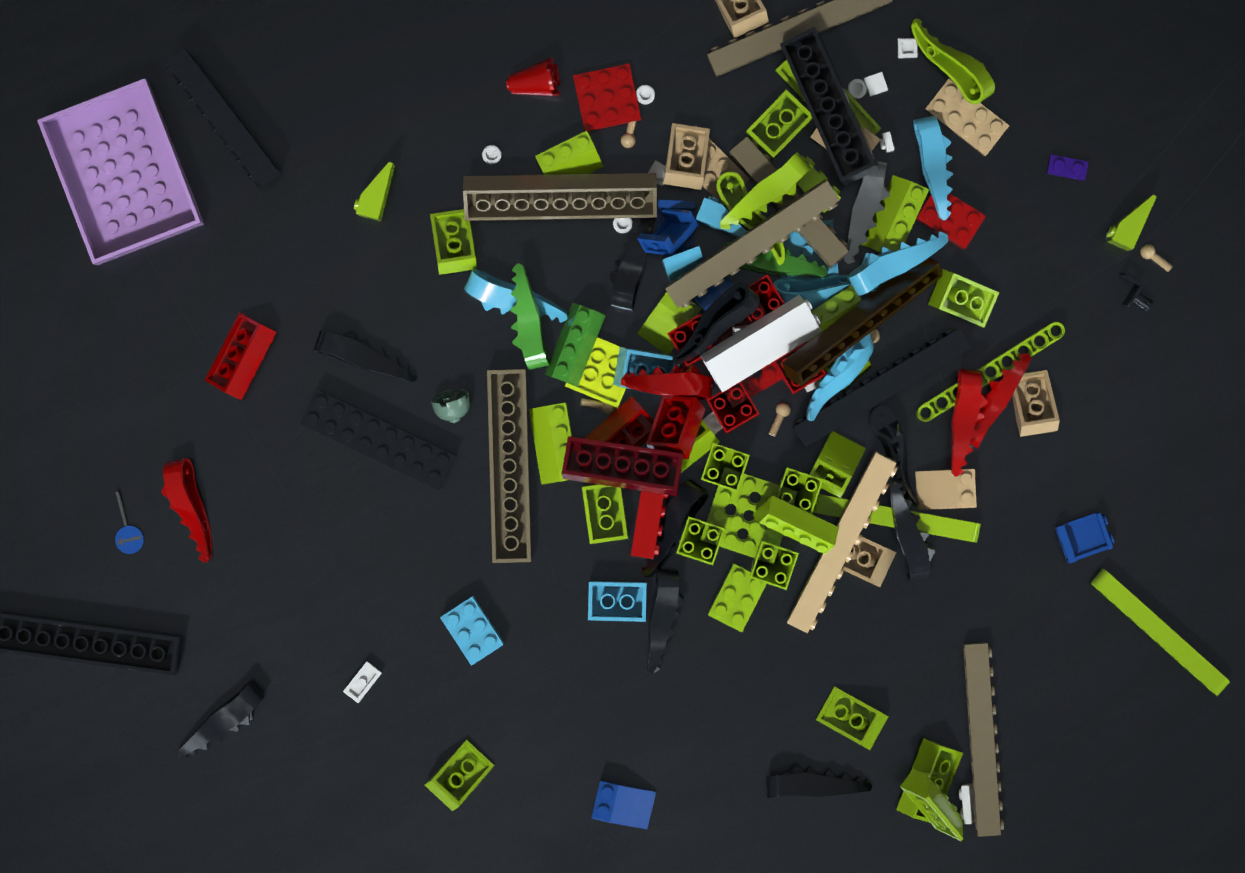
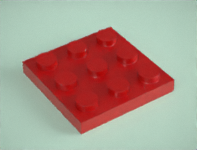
M630 64L573 75L585 131L590 132L641 121Z

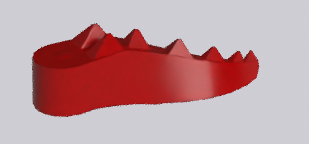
M1020 354V361H1013L1014 367L1011 370H1002L1003 378L1001 381L989 382L992 390L988 394H982L987 399L988 404L980 408L979 411L984 415V418L976 421L974 427L979 436L970 441V444L978 449L988 428L1007 406L1031 361L1030 354Z
M675 365L669 373H663L659 367H656L649 375L643 369L636 376L633 372L629 376L625 373L621 379V385L661 396L697 397L699 400H707L712 397L713 378L702 375L693 365L690 368L684 365L681 369Z
M959 369L957 394L951 421V473L955 477L964 473L961 467L967 465L965 456L973 451L969 446L970 441L979 436V433L974 429L976 421L984 418V415L979 412L980 408L988 404L987 399L981 393L982 374L978 370Z
M188 458L168 461L163 467L164 486L161 493L169 499L171 503L170 509L176 511L182 518L180 523L190 529L191 534L189 537L197 542L196 551L201 552L198 559L204 563L208 562L212 558L211 529L197 489L192 462Z

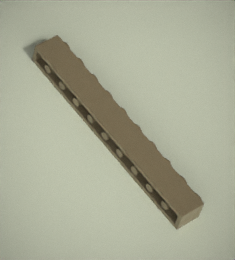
M825 0L815 5L816 8L810 11L806 8L797 12L798 16L791 18V16L780 19L781 23L775 26L773 23L762 27L763 31L749 32L745 34L744 39L739 41L737 38L727 42L728 46L720 48V46L714 47L709 50L710 53L707 54V58L715 77H718L781 50L780 43L813 27L821 33L893 2V0H833L828 3Z
M824 179L665 285V290L677 308L688 306L692 303V298L697 295L698 297L703 296L708 292L707 288L713 284L718 286L724 281L725 276L736 274L741 270L740 266L745 263L747 265L751 264L757 259L756 256L758 254L769 252L773 249V244L784 242L789 238L788 234L793 231L799 232L805 227L804 224L809 220L813 222L822 216L820 213L824 210L830 211L838 205L836 202L840 199L829 182Z
M987 642L964 643L976 835L978 837L1001 835V830H1004L1003 818L1000 819L999 814L1003 807L1002 799H998V792H1001V781L997 780V773H1000L999 761H996L995 754L999 753L998 742L994 741V734H997V724L993 723V715H996V706L992 704L991 697L995 696L994 684L991 685L990 677H993V666H989V658H992V648L988 646Z

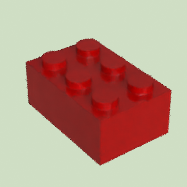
M949 193L947 200L951 202V205L947 207V210L951 214L943 221L938 217L932 195L930 194L918 213L916 220L937 234L939 232L947 234L948 241L963 250L966 249L986 216Z
M662 396L646 446L649 449L682 453L683 459H689L705 412V408L698 398Z

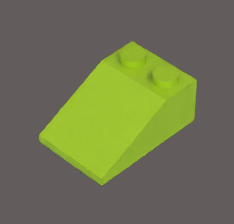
M388 162L362 192L360 199L356 198L354 209L357 215L378 221L382 220L395 169L393 163Z
M1157 196L1147 197L1116 224L1110 226L1106 237H1109L1107 242L1126 251L1133 250Z
M464 209L430 214L439 275L477 269L470 221H465Z
M942 269V277L938 279L928 305L985 328L999 292Z
M666 292L637 334L664 354H670L675 346L667 333L696 317L702 309L693 302L684 308L682 306L677 308Z
M834 686L816 720L870 750L888 716Z
M465 740L434 773L425 786L453 811L464 802L495 765L468 740Z

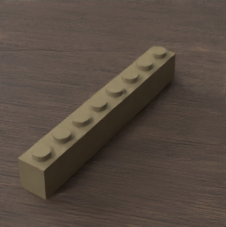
M746 137L729 152V156L757 185L780 168L777 167L775 169L771 164V158L766 153L762 154L758 150L760 147L757 142ZM797 192L795 196L783 195L782 205L775 202L771 203L779 210L799 197ZM821 216L813 222L811 220L804 224L805 227L798 233L824 263L832 269L848 255L849 251L847 248L849 247L843 239L838 240L834 235L836 233L829 224L826 226L822 222L823 217Z

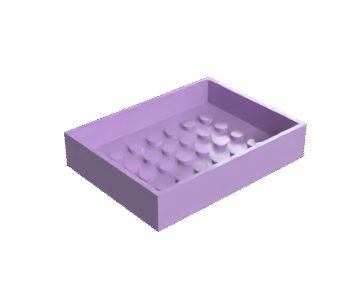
M147 79L139 80L37 120L92 264H103L204 225L153 89Z

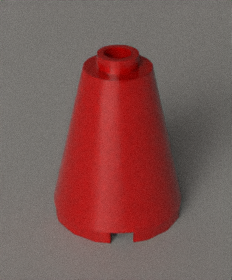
M554 58L545 59L510 74L508 79H506L507 90L511 91L512 94L559 96L561 90H557V85H561L557 64H552Z

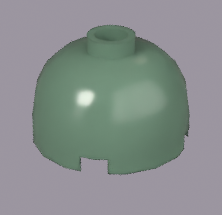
M459 388V392L454 393L453 389H449L434 395V400L431 399V404L435 414L440 419L455 423L460 421L468 412L470 398L466 389Z

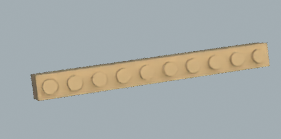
M877 451L874 452L836 525L839 527L836 544L827 554L821 553L787 618L788 624L807 634L810 629L813 630L818 622L815 619L816 616L824 611L827 604L824 601L827 595L831 597L836 587L833 585L836 578H841L844 572L842 567L845 561H850L853 552H851L853 546H857L862 538V535H860L863 528L866 529L869 525L871 511H876L880 503L878 501L880 494H885L889 486L887 484L889 477L893 478L898 469L895 466V460Z

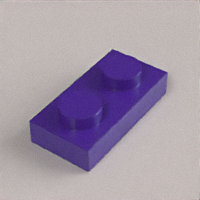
M1050 155L1047 174L1085 181L1089 162Z

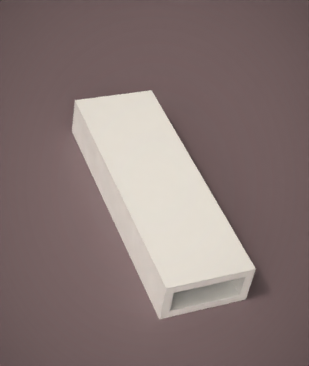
M800 295L796 296L700 355L722 392L822 332L818 326L821 322L816 314L812 315L810 310L813 308L808 299L803 300Z

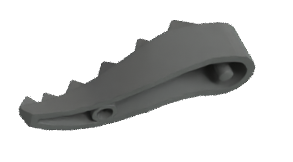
M877 161L880 169L864 176L852 208L847 239L849 247L847 250L849 252L844 258L847 264L857 261L854 255L860 254L859 246L868 241L865 236L866 231L876 227L872 220L874 214L884 210L880 201L890 195V191L884 183L887 167L885 162Z

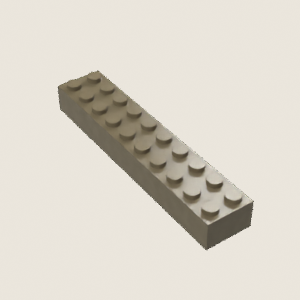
M656 173L463 176L465 221L657 218Z
M526 369L487 370L492 563L531 562Z

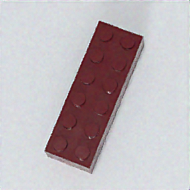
M568 436L562 478L678 496L683 454Z

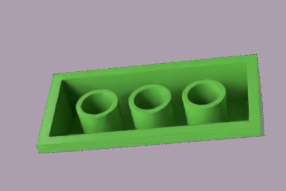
M572 303L568 319L564 323L545 375L578 387L606 315Z

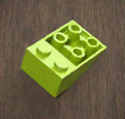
M832 431L809 475L823 479L821 488L841 498L866 448Z

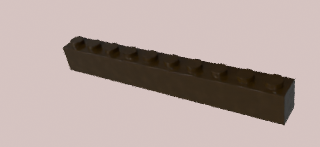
M929 257L907 272L889 279L783 361L782 364L786 377L800 386L804 385L940 279L942 273L939 262Z

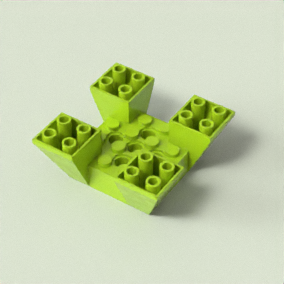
M713 443L701 477L703 481L718 485L708 517L704 521L688 516L676 553L713 565L718 549L722 547L754 558L750 578L787 590L799 553L780 546L783 537L782 533L764 527L755 518L751 521H746L743 518V514L747 510H751L754 513L772 495L812 514L823 479L786 467L781 481L777 485L744 474L750 455ZM752 492L760 494V500L756 503L751 502L749 499ZM728 504H733L736 507V511L732 515H728L725 512V507ZM741 528H745L748 531V536L745 539H740L737 536V532Z

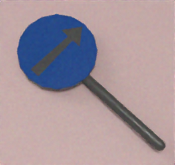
M116 491L124 527L117 532L115 543L121 552L133 554L142 548L144 536L137 527L128 526L120 493Z

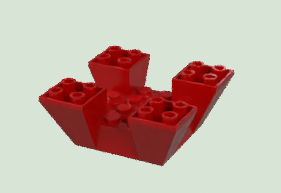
M768 274L748 285L759 295L760 302L758 308L747 316L743 322L734 326L750 325L785 304ZM701 314L667 333L677 351H680L692 336L702 317ZM733 326L718 338L717 343L710 345L705 352L733 335ZM807 341L763 367L760 377L755 378L750 375L726 391H721L707 399L725 433L732 431L759 415L751 398L777 382L783 380L792 394H795L827 375L823 369L802 386L786 377L782 362L807 344ZM698 355L691 361H685L684 363L688 367L701 361L702 358Z

